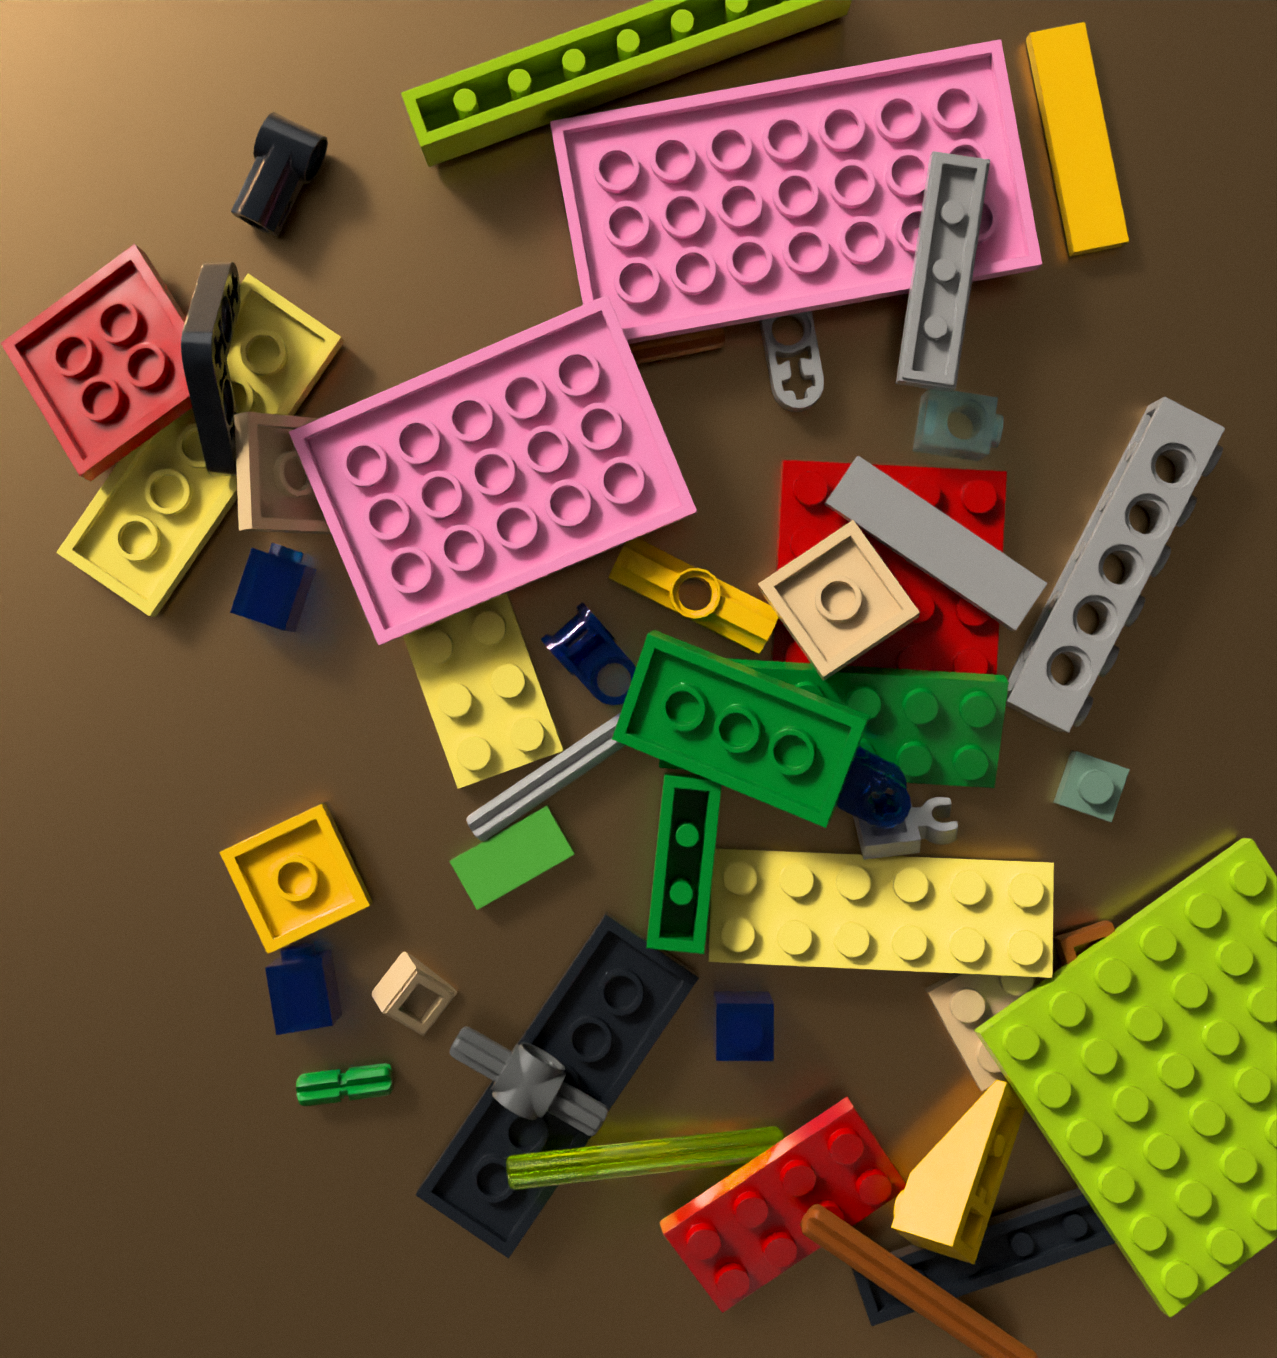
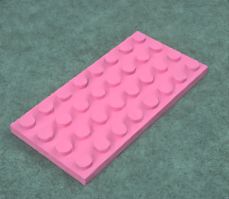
M1001 39L550 121L582 303L585 305L608 295L628 344L909 293L928 163L932 151L990 160L972 282L1038 270L1042 265Z

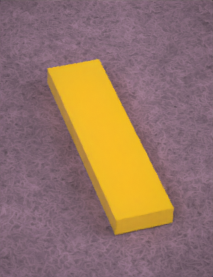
M1081 22L1031 32L1026 38V44L1069 257L1125 246L1129 242L1086 24Z

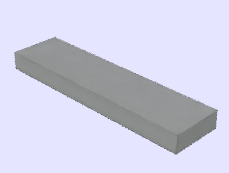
M932 151L929 157L896 384L953 392L956 389L990 164L989 159Z
M860 456L854 459L824 504L847 521L851 522L854 520L862 531L1010 631L1017 630L1048 584Z

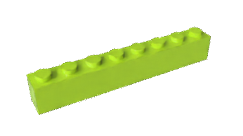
M653 0L401 92L427 165L431 167L549 124L550 121L563 119L848 14L852 0Z

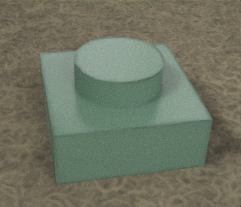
M1071 750L1053 803L1112 822L1130 769Z

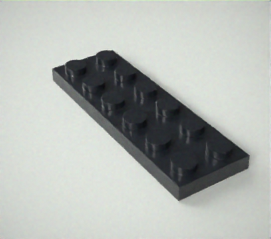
M605 912L517 1044L520 1045L521 1042L529 1043L551 1054L565 1066V1072L567 1073L563 1081L606 1105L609 1112L698 981L699 974L664 950L646 948V938L608 912ZM491 1080L419 1186L415 1195L509 1259L592 1136L583 1133L547 1111L542 1118L538 1117L536 1120H529L513 1113L493 1097L491 1088L495 1081Z

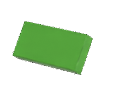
M546 805L451 859L449 862L478 910L575 855V851L550 807Z

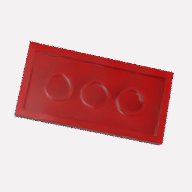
M845 1097L659 1223L663 1235L723 1313L821 1248V1246L802 1233L800 1226L803 1216L812 1205L820 1204L853 1226L897 1197L905 1189L906 1182L849 1098Z

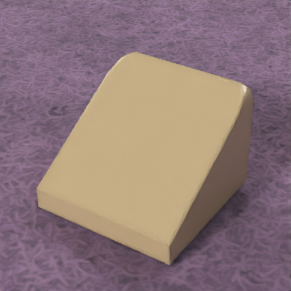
M403 952L372 991V997L383 1014L425 1036L458 992L407 952Z

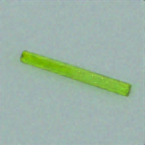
M770 1126L511 1155L507 1158L506 1162L507 1182L511 1189L518 1190L745 1164L783 1140L784 1136L778 1127Z

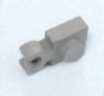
M909 795L854 801L853 818L863 859L920 853L921 839H926L929 842L940 845L956 841L958 832L957 821L941 823L935 820L950 817L952 804L950 798H931L922 807L914 808L912 807Z

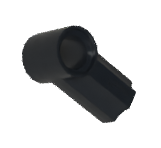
M275 112L269 114L257 134L253 151L255 161L231 209L232 214L250 226L266 234L278 237L303 183L309 184L312 182L322 166L328 146L327 137Z

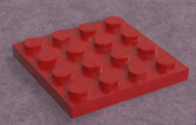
M782 460L776 571L849 523V521L824 504L852 463ZM872 464L1003 553L1007 471ZM862 531L920 614L917 619L847 666L997 675L999 622ZM778 618L772 633L771 661L810 663L780 618Z

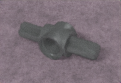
M464 1026L450 1048L449 1053L453 1058L495 1081L491 1088L493 1097L505 1108L521 1117L536 1120L538 1117L542 1118L547 1111L589 1136H594L604 1123L608 1112L606 1105L564 1082L563 1080L567 1073L565 1072V1066L551 1054L532 1044L521 1042L520 1045L516 1044L511 1051L471 1027Z

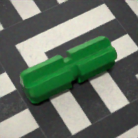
M387 1063L350 1067L346 1073H342L341 1069L304 1073L296 1081L297 1099L303 1107L342 1102L345 1096H348L350 1101L390 1095L394 1089L393 1071L390 1064Z

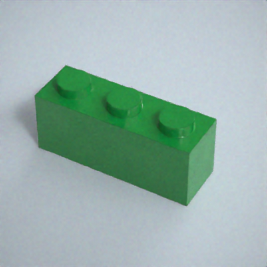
M664 772L646 948L704 954L722 785L699 775Z

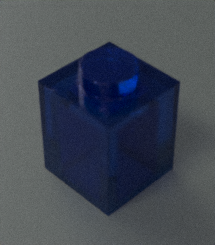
M271 543L268 553L251 548L230 613L283 631L295 632L316 569L301 564L304 553L285 546Z
M312 943L281 949V958L275 959L265 967L276 1035L333 1026L342 1016L332 951L315 952L314 944Z
M714 991L713 1048L716 1061H774V1002L769 992Z

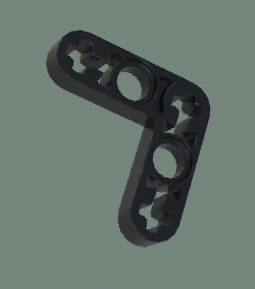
M234 262L202 264L181 336L183 369L205 465L210 476L237 475L234 415L238 414L227 364V357L241 303L239 274Z

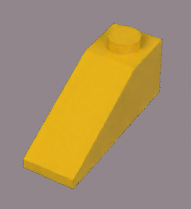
M996 1080L910 1172L905 1189L896 1198L893 1211L894 1220L891 1228L913 1245L975 1264L1025 1111V1106L1007 1082Z

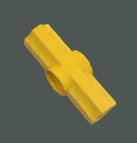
M639 538L624 544L608 579L675 612L681 618L693 621L760 655L779 618L769 604L721 581L708 570L696 568ZM693 579L702 581L710 590L709 604L705 608L695 611L683 606L678 594L680 586L684 582Z

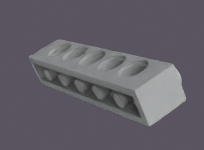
M1163 397L1148 405L1007 678L1009 682L1006 700L1007 707L1057 732L1069 733L1072 725L1079 727L1083 723L1093 704V697L1088 694L1098 675L1104 677L1117 659L1119 647L1114 644L1123 626L1130 627L1144 606L1145 597L1140 595L1150 575L1155 577L1160 573L1169 558L1171 547L1167 546L1166 543L1175 525L1181 527L1190 517L1196 505L1197 497L1191 495L1201 476L1207 477L1212 472L1222 455L1223 447L1217 444L1225 427L1167 397ZM1159 455L1169 458L1175 466L1176 473L1172 483L1163 481L1157 475L1155 464ZM1134 505L1143 507L1149 514L1150 525L1145 534L1137 532L1130 523L1129 514ZM1109 554L1117 556L1124 564V577L1118 584L1110 582L1103 571L1104 561ZM1085 603L1094 607L1099 615V625L1090 635L1083 632L1077 622L1078 611ZM1060 653L1067 655L1074 666L1072 678L1064 685L1056 682L1051 673V664Z

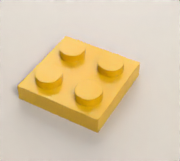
M326 802L219 852L267 954L373 904Z

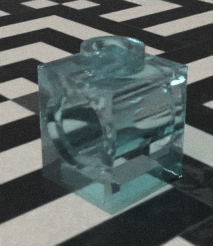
M928 389L921 396L913 451L973 461L983 459L989 455L990 448L998 447L1002 435L1003 415L996 414L998 397L959 391L946 392ZM959 412L965 414L971 420L973 432L970 439H959L952 435L947 425L950 413Z

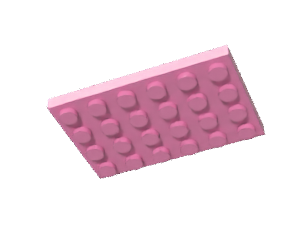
M608 295L289 432L378 645L388 643L698 513Z

